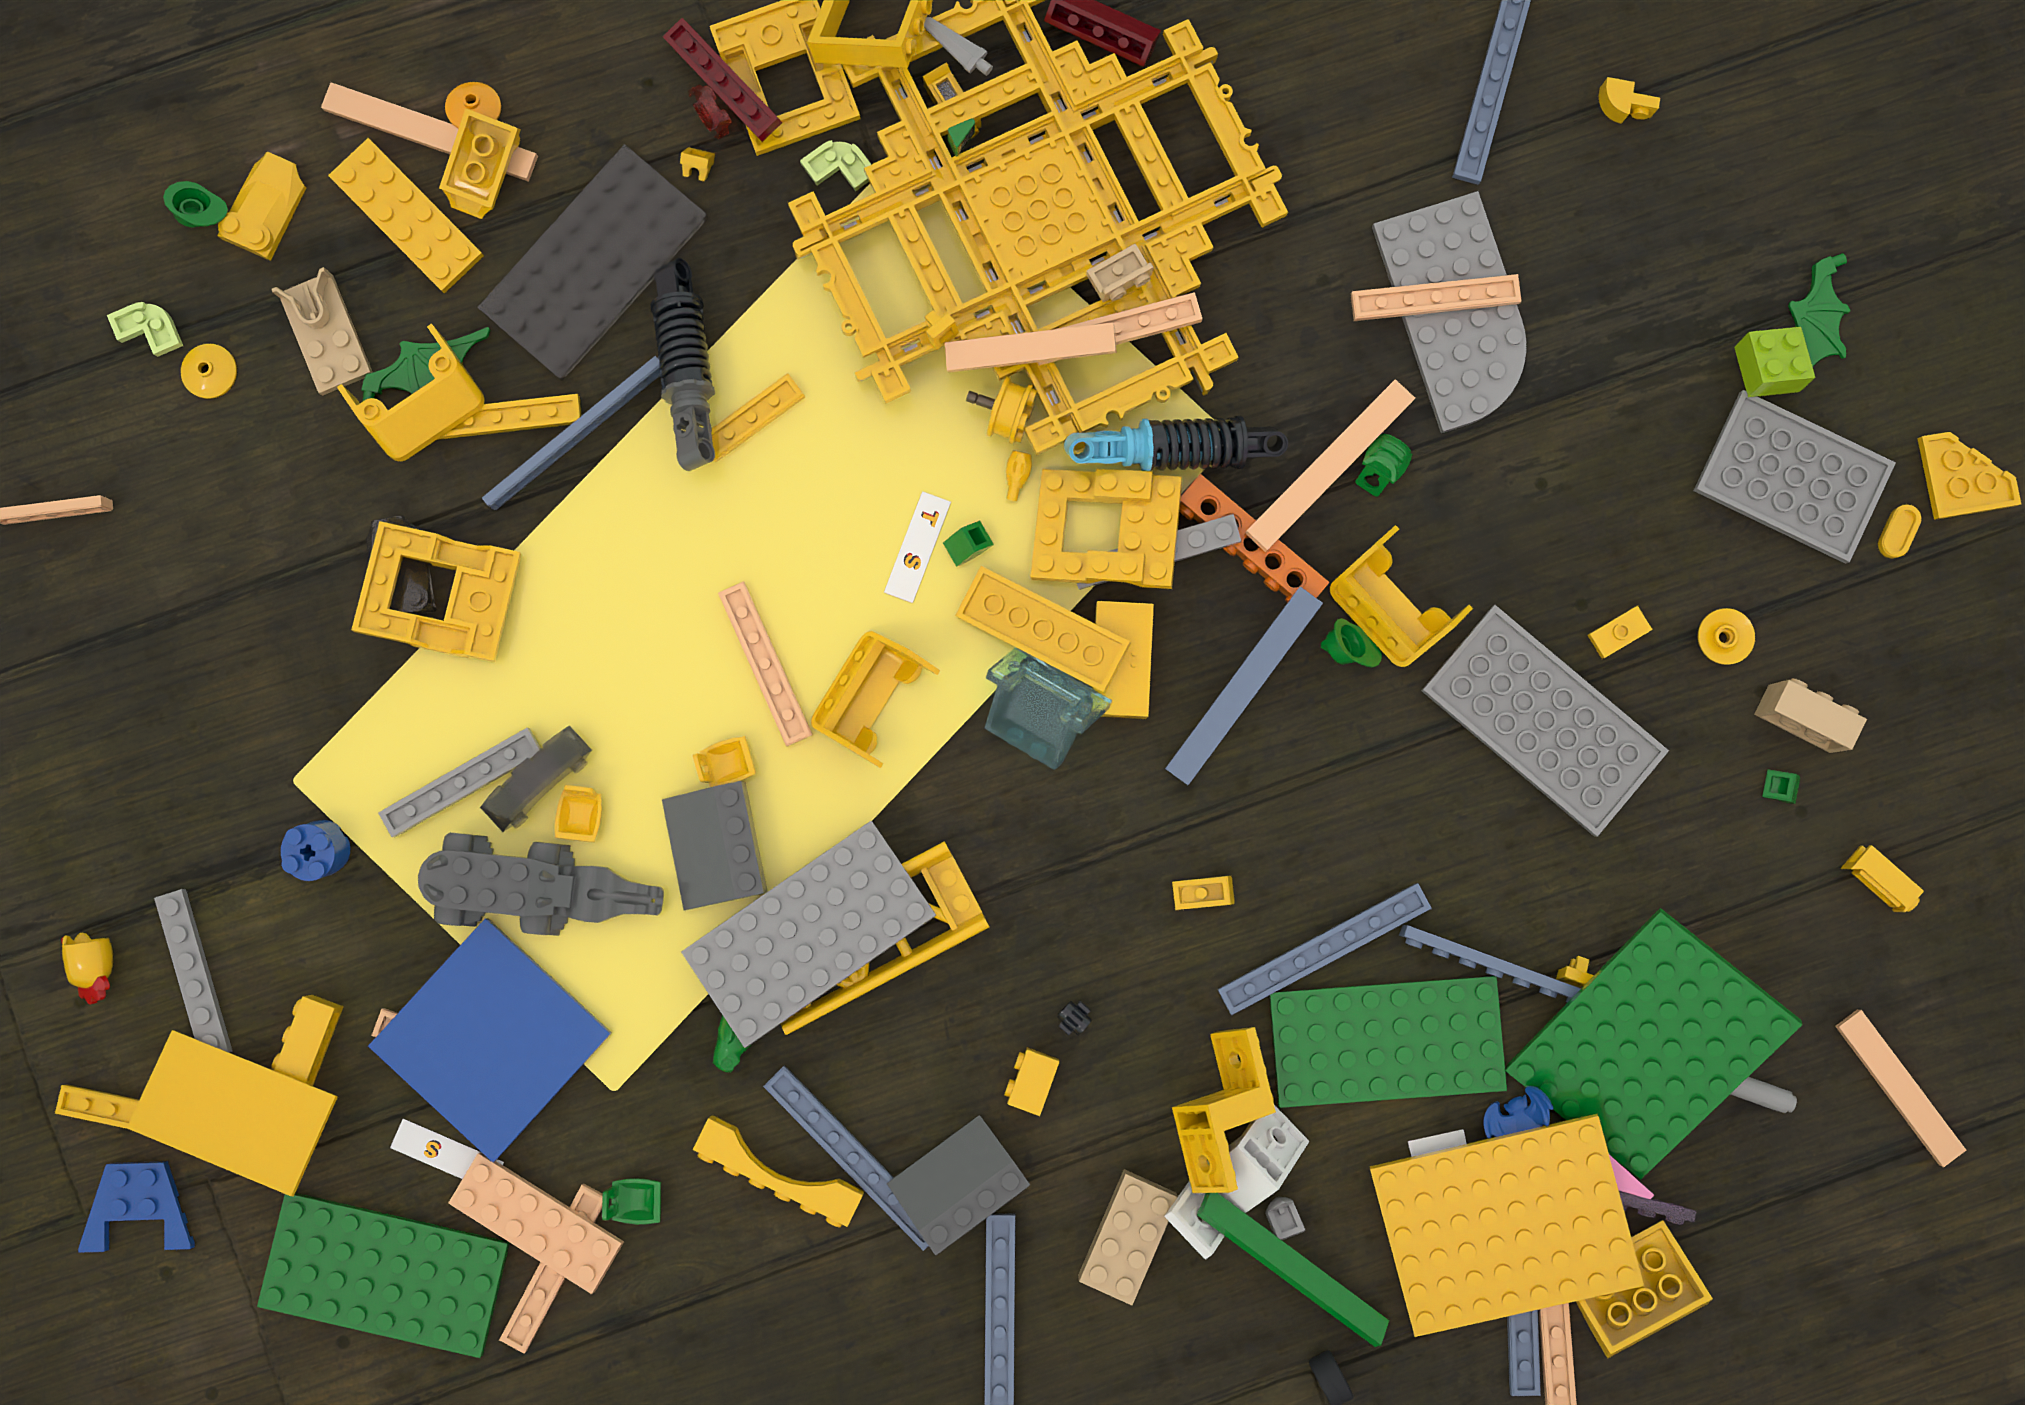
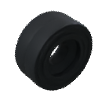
M1329 1350L1309 1360V1365L1331 1405H1342L1354 1398L1353 1392Z

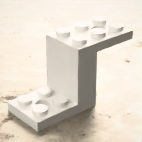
M1275 1105L1276 1113L1251 1121L1244 1133L1228 1145L1232 1166L1236 1174L1238 1190L1219 1194L1244 1213L1279 1190L1309 1143V1140ZM1189 1181L1164 1217L1204 1259H1207L1214 1253L1224 1235L1203 1219L1202 1222L1198 1219L1196 1213H1198L1206 1193H1193Z

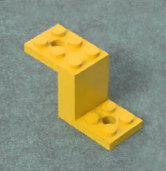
M1255 1027L1211 1033V1040L1224 1090L1172 1107L1193 1193H1230L1238 1190L1236 1174L1232 1166L1228 1150L1229 1146L1224 1131L1276 1113Z

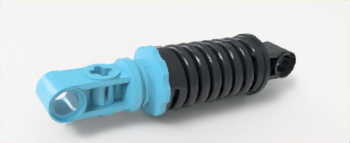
M1242 416L1229 417L1226 420L1223 418H1216L1214 420L1212 418H1205L1204 420L1194 419L1192 421L1191 419H1184L1181 421L1180 419H1174L1173 421L1163 420L1162 422L1159 420L1142 419L1137 429L1123 426L1121 431L1072 433L1064 442L1065 452L1076 463L1113 464L1122 462L1123 466L1139 464L1141 471H1152L1154 468L1163 471L1166 467L1170 470H1176L1177 467L1181 470H1186L1188 466L1192 470L1197 469L1198 466L1201 469H1207L1209 466L1212 469H1217L1219 466L1221 468L1231 466L1235 469H1243L1247 457H1277L1282 455L1288 447L1287 437L1279 430L1271 426L1246 427ZM1276 435L1277 441L1275 445L1267 447L1268 439ZM1079 442H1085L1084 451L1080 454H1074V446Z

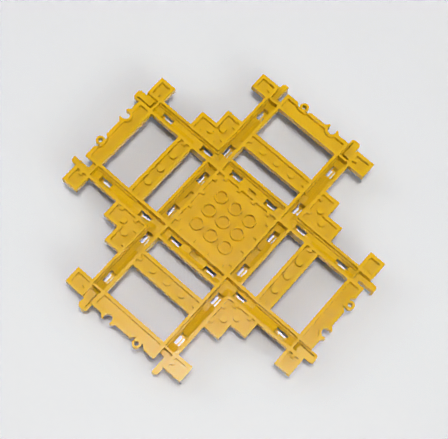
M970 0L972 7L969 9L962 8L959 1H957L953 9L937 15L933 19L962 37L969 36L1003 20L1025 65L928 109L907 68L842 64L853 88L879 77L900 119V122L877 132V136L888 157L864 168V172L875 193L826 216L814 192L789 202L788 206L803 235L802 238L793 242L797 259H802L812 254L818 265L816 269L817 276L824 273L831 276V280L823 284V288L831 292L843 318L847 319L841 325L843 334L852 336L856 332L855 343L863 358L875 352L878 357V362L855 372L857 382L873 377L885 404L911 392L900 366L936 350L930 343L926 332L929 329L927 321L888 339L885 338L839 243L889 221L932 309L941 318L949 314L955 320L959 333L948 341L954 342L1055 330L1179 297L1201 285L1190 261L1213 250V245L1202 225L1247 204H1250L1261 227L1287 216L1288 211L1274 186V183L1281 180L1282 174L1277 166L1265 168L1257 153L1258 143L1253 146L1245 144L1244 138L1249 137L1252 131L1244 128L1233 104L1228 102L1233 92L1231 86L1224 84L1218 88L1220 79L1212 65L1216 62L1218 53L1214 47L1203 50V46L1189 19L1163 32V36L1173 56L1126 77L1115 53L1089 64L1078 41L1052 52L1030 8L1045 0ZM1024 25H1025V27H1026V29H1027V31H1028V33H1029V35H1030V37H1031L1032 40H1030V38H1029V36H1028L1026 30L1024 29ZM925 28L923 34L919 36L916 53H913L910 62L943 47ZM898 34L893 35L887 38L886 40H896ZM872 35V36L868 37L867 39H875V38H874V36ZM1169 74L1167 78H1164L1154 84L1152 83V81ZM1188 83L1235 177L1188 198L1141 104ZM1038 93L1048 114L969 149L957 157H951L942 139V136L948 134V128L971 118L977 121ZM1059 94H1060V96H1061V98H1062V100H1063V102H1064V104H1065V106H1066L1067 109H1065L1063 103L1061 102V100H1060V98H1059ZM1098 107L1097 110H1095V111H1093V112H1091V113H1088V114H1086V115H1084V116L1081 115V114H1083V113H1085V112H1087V111H1089V110H1091V109H1093V108ZM1114 120L1161 210L1141 221H1138L1092 131ZM1045 131L1044 135L1031 141L1028 140V138ZM1085 145H1086V147H1087V149H1088V151H1089V153H1090V155H1091V157H1092V159H1093L1092 162H1091V160H1090V158H1089V156H1088V154H1087V152H1086V150H1085ZM934 150H935V152H936V154H937V156H938V158H939V160H940V162H941V164H942L943 167H941V165H940V163H939V161H938V159H937V157H936V155H935V153H934ZM984 159V163L967 170L966 167ZM930 184V187L913 194V191ZM1230 195L1229 198H1226V199H1224V200H1222V201H1220V202L1214 204L1215 201L1220 200V199H1222V198H1224V197ZM938 201H941L986 293L963 304L917 211ZM960 202H961V204H962V206H963V208H964V210H965V212H966V214H967V216H968L969 219L966 218V216H965V214H964V212H963V210H962V208H961V206H960ZM1115 204H1116V206H1117V208H1118V210H1119V212H1120V214H1121V216H1122V218H1123L1124 221H1121V219H1120V217H1119V215H1118V213H1117V211H1116V209H1115ZM859 217V220H856V221H854V222H852V223H850V224H848V225H845V226H843V227L840 226V225H842V224H844V223H846V222H848V221H850V220H853V219ZM1160 227L1158 231L1151 233L1145 237L1142 236L1143 234ZM1133 244L1137 245L1147 264L1152 263L1154 269L1150 276L1151 279L1146 284L1140 287L1134 285L1126 290L1124 296L1115 301L1109 299L1102 302L1100 300L1040 329H1037L1027 309L1028 306L1088 279L1086 275L1087 270ZM1107 251L1105 256L1093 262L1089 261V259L1094 258ZM990 262H991V264H992V266H993V268H994V270H995V272H996V274H997V276H998V278H999L998 280H997V278H996V276H995V274H994V272H993V270H992V268H991V266H990ZM1045 280V284L1033 290H1027V288ZM992 305L991 309L974 316V313ZM1016 314H1017V316H1018V318H1019V320H1020V322H1021V324H1022V326H1023L1025 332H1023V330H1022V328H1021V325H1020V323H1019V321H1018V319H1017V317H1016ZM847 326L852 327L850 330L846 329ZM1192 326L1178 328L1186 342L1184 344L1177 329L1163 332L1162 335L1174 358L1076 404L1054 362L1038 365V362L992 368L999 381L1005 379L1006 376L1009 377L1025 369L1032 385H1034V389L1037 390V395L1048 417L1024 428V432L1037 456L1064 443L1066 438L1072 433H1085L1098 426L1107 428L1109 423L1106 420V416L1109 413H1115L1119 420L1122 421L1125 413L1149 403L1154 394L1158 402H1167L1170 397L1169 389L1176 390L1193 381L1190 372H1192L1203 396L1208 394L1213 387L1209 374L1237 361L1239 358L1227 333L1201 344ZM919 340L918 343H916V344H914V345H911V346H909V347H907V348H905V349H903V350L901 349L902 347H905V346H907V345H909V344H911V343H913V342ZM1051 386L1053 387V389H1054V391H1055V393H1056V395H1057V397H1058L1060 403L1058 402V400H1057V398H1056V396H1055V394H1054V392H1053ZM1085 442L1077 443L1073 450L1077 451L1078 454L1082 453L1085 449Z

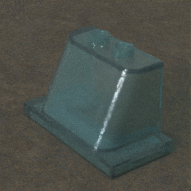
M1015 647L988 669L986 679L996 684L997 688L985 729L1055 770L1063 763L1077 734H1082L1110 708L1112 700L1059 669Z

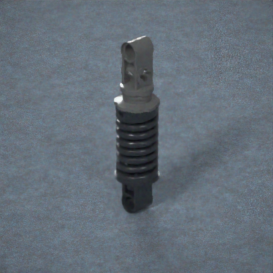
M677 258L655 270L654 278L658 297L652 300L650 309L653 314L659 369L661 370V398L666 403L672 404L670 413L674 423L673 430L676 439L677 460L684 470L692 471L712 462L715 458L711 435L712 427L709 419L710 405L707 402L715 394V389L712 385V376L709 371L708 345L706 343L707 337L704 333L705 324L703 323V299L693 293L690 266L684 259Z

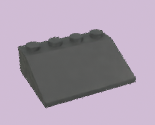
M737 781L662 799L684 911L768 892L746 782Z
M980 1115L887 1183L936 1256L1030 1186Z

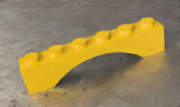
M713 1115L708 1118L693 1148L694 1151L698 1152L697 1156L708 1163L716 1161L724 1165L723 1170L734 1176H739L740 1173L750 1178L748 1181L750 1184L760 1189H764L766 1186L775 1191L774 1195L787 1202H790V1199L801 1204L800 1208L813 1215L818 1212L826 1216L825 1220L828 1223L839 1228L842 1225L848 1227L865 1192L840 1178L826 1182H806L794 1180L776 1173L765 1166L751 1152L737 1127Z

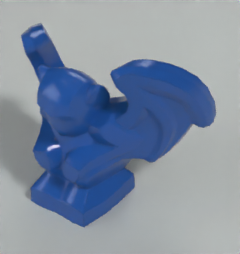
M1527 1086L1525 1092L1530 1097L1531 1104L1528 1106L1526 1095L1514 1097L1508 1104H1504L1505 1110L1509 1113L1507 1116L1502 1115L1500 1103L1498 1101L1493 1102L1486 1110L1484 1116V1129L1487 1138L1490 1139L1491 1136L1499 1137L1542 1127V1125L1549 1126V1109L1553 1110V1105L1547 1095L1538 1087Z

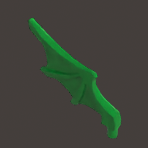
M1843 253L1833 257L1829 256L1815 263L1812 266V280L1809 293L1803 300L1798 302L1790 301L1788 304L1795 326L1802 328L1812 367L1821 359L1831 355H1839L1841 359L1846 358V347L1840 339L1839 325L1842 316L1848 314L1850 309L1847 304H1843L1836 296L1831 280V275L1837 272L1836 267L1847 263L1846 256Z
M486 327L472 334L446 342L462 363L468 350L473 345L488 338L490 328ZM402 341L400 343L401 354L393 365L383 370L366 374L362 385V391L364 392L362 402L367 399H374L375 394L381 395L382 390L388 388L401 389L413 394L435 378L430 372L428 365L431 356L442 349L439 343Z

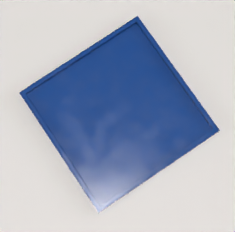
M485 918L368 1047L490 1161L495 1162L612 1032L491 920Z

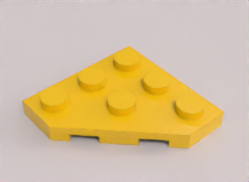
M1951 432L1918 438L1934 520L2021 505L2016 477L2008 471H2002L1991 463L1992 460L1976 449L1968 448L1958 441L1959 438Z

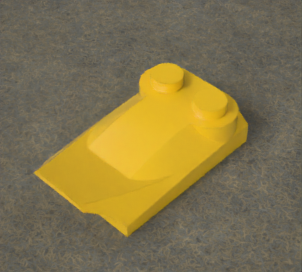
M465 108L439 187L448 197L451 208L480 219L494 208L513 151L519 146V133L521 129Z
M266 152L254 164L229 213L218 223L219 233L217 236L222 240L271 261L306 190V187L299 178L296 164Z

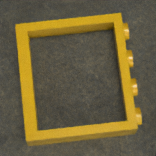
M850 0L823 1L807 41L815 63L908 68L913 53H916L919 36L924 32L925 19L931 13L933 0H910L896 40L835 37Z

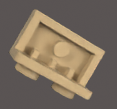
M1133 244L1086 271V275L1102 302L1109 299L1115 301L1124 296L1128 288L1134 285L1140 287L1146 284L1151 279L1150 276L1154 267L1151 262L1147 264L1137 245Z

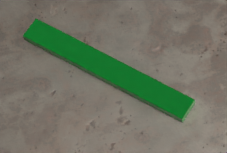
M1219 1193L1205 1194L1197 1216L1371 1345L1377 1347L1382 1344L1389 1323L1387 1318Z

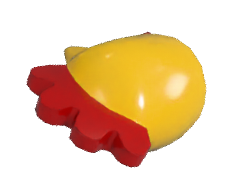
M79 933L74 940L67 935L63 936L61 939L62 957L69 983L78 987L80 998H85L90 1005L104 1000L106 990L110 988L108 977L113 967V950L109 938L91 939L86 933Z

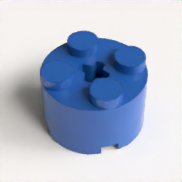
M317 820L298 825L288 830L282 841V868L285 872L304 881H314L332 875L343 868L349 859V840L347 836L344 837L340 830L341 828L332 821Z

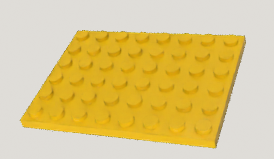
M1597 1114L1370 1166L1415 1337L1644 1286Z

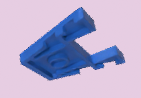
M168 1161L106 1164L78 1248V1253L105 1252L109 1250V1221L164 1219V1250L191 1249L195 1247L193 1236L190 1237L186 1223H188L186 1215L182 1213L177 1198L179 1194Z

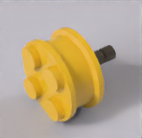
M1006 376L996 399L969 391L966 401L992 410L987 436L991 437L993 434L1009 438V443L1014 445L1015 442L1021 443L1027 419H1030L1035 405L1034 401L1037 390H1034V385L1031 384L1026 388L1012 383L1011 378Z

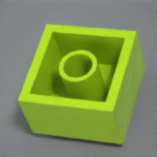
M1801 327L1748 332L1734 347L1748 397L1800 392L1815 378Z

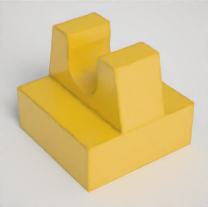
M690 147L681 152L680 159L683 176L689 177L692 173V168H697L700 174L699 180L705 181L711 166L714 164L715 153Z
M932 310L924 317L928 322L927 327L929 329L926 332L929 341L936 350L959 333L955 320L949 314L941 318Z
M1577 956L1576 959H1571L1569 966L1558 970L1556 980L1581 989L1594 976L1587 973L1589 959Z

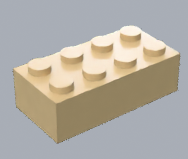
M1124 1169L1078 1274L1079 1282L1133 1305L1169 1222L1164 1216L1178 1198L1177 1193Z

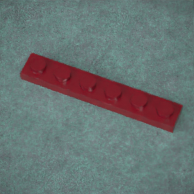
M683 18L663 36L668 44L761 142L782 124L781 120Z

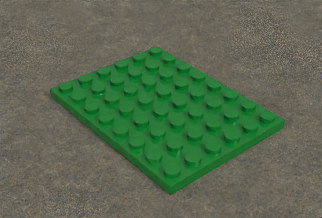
M1660 908L1506 1065L1505 1071L1523 1086H1535L1541 1089L1551 1101L1553 1110L1566 1120L1597 1114L1609 1155L1641 1180L1802 1026V1020Z

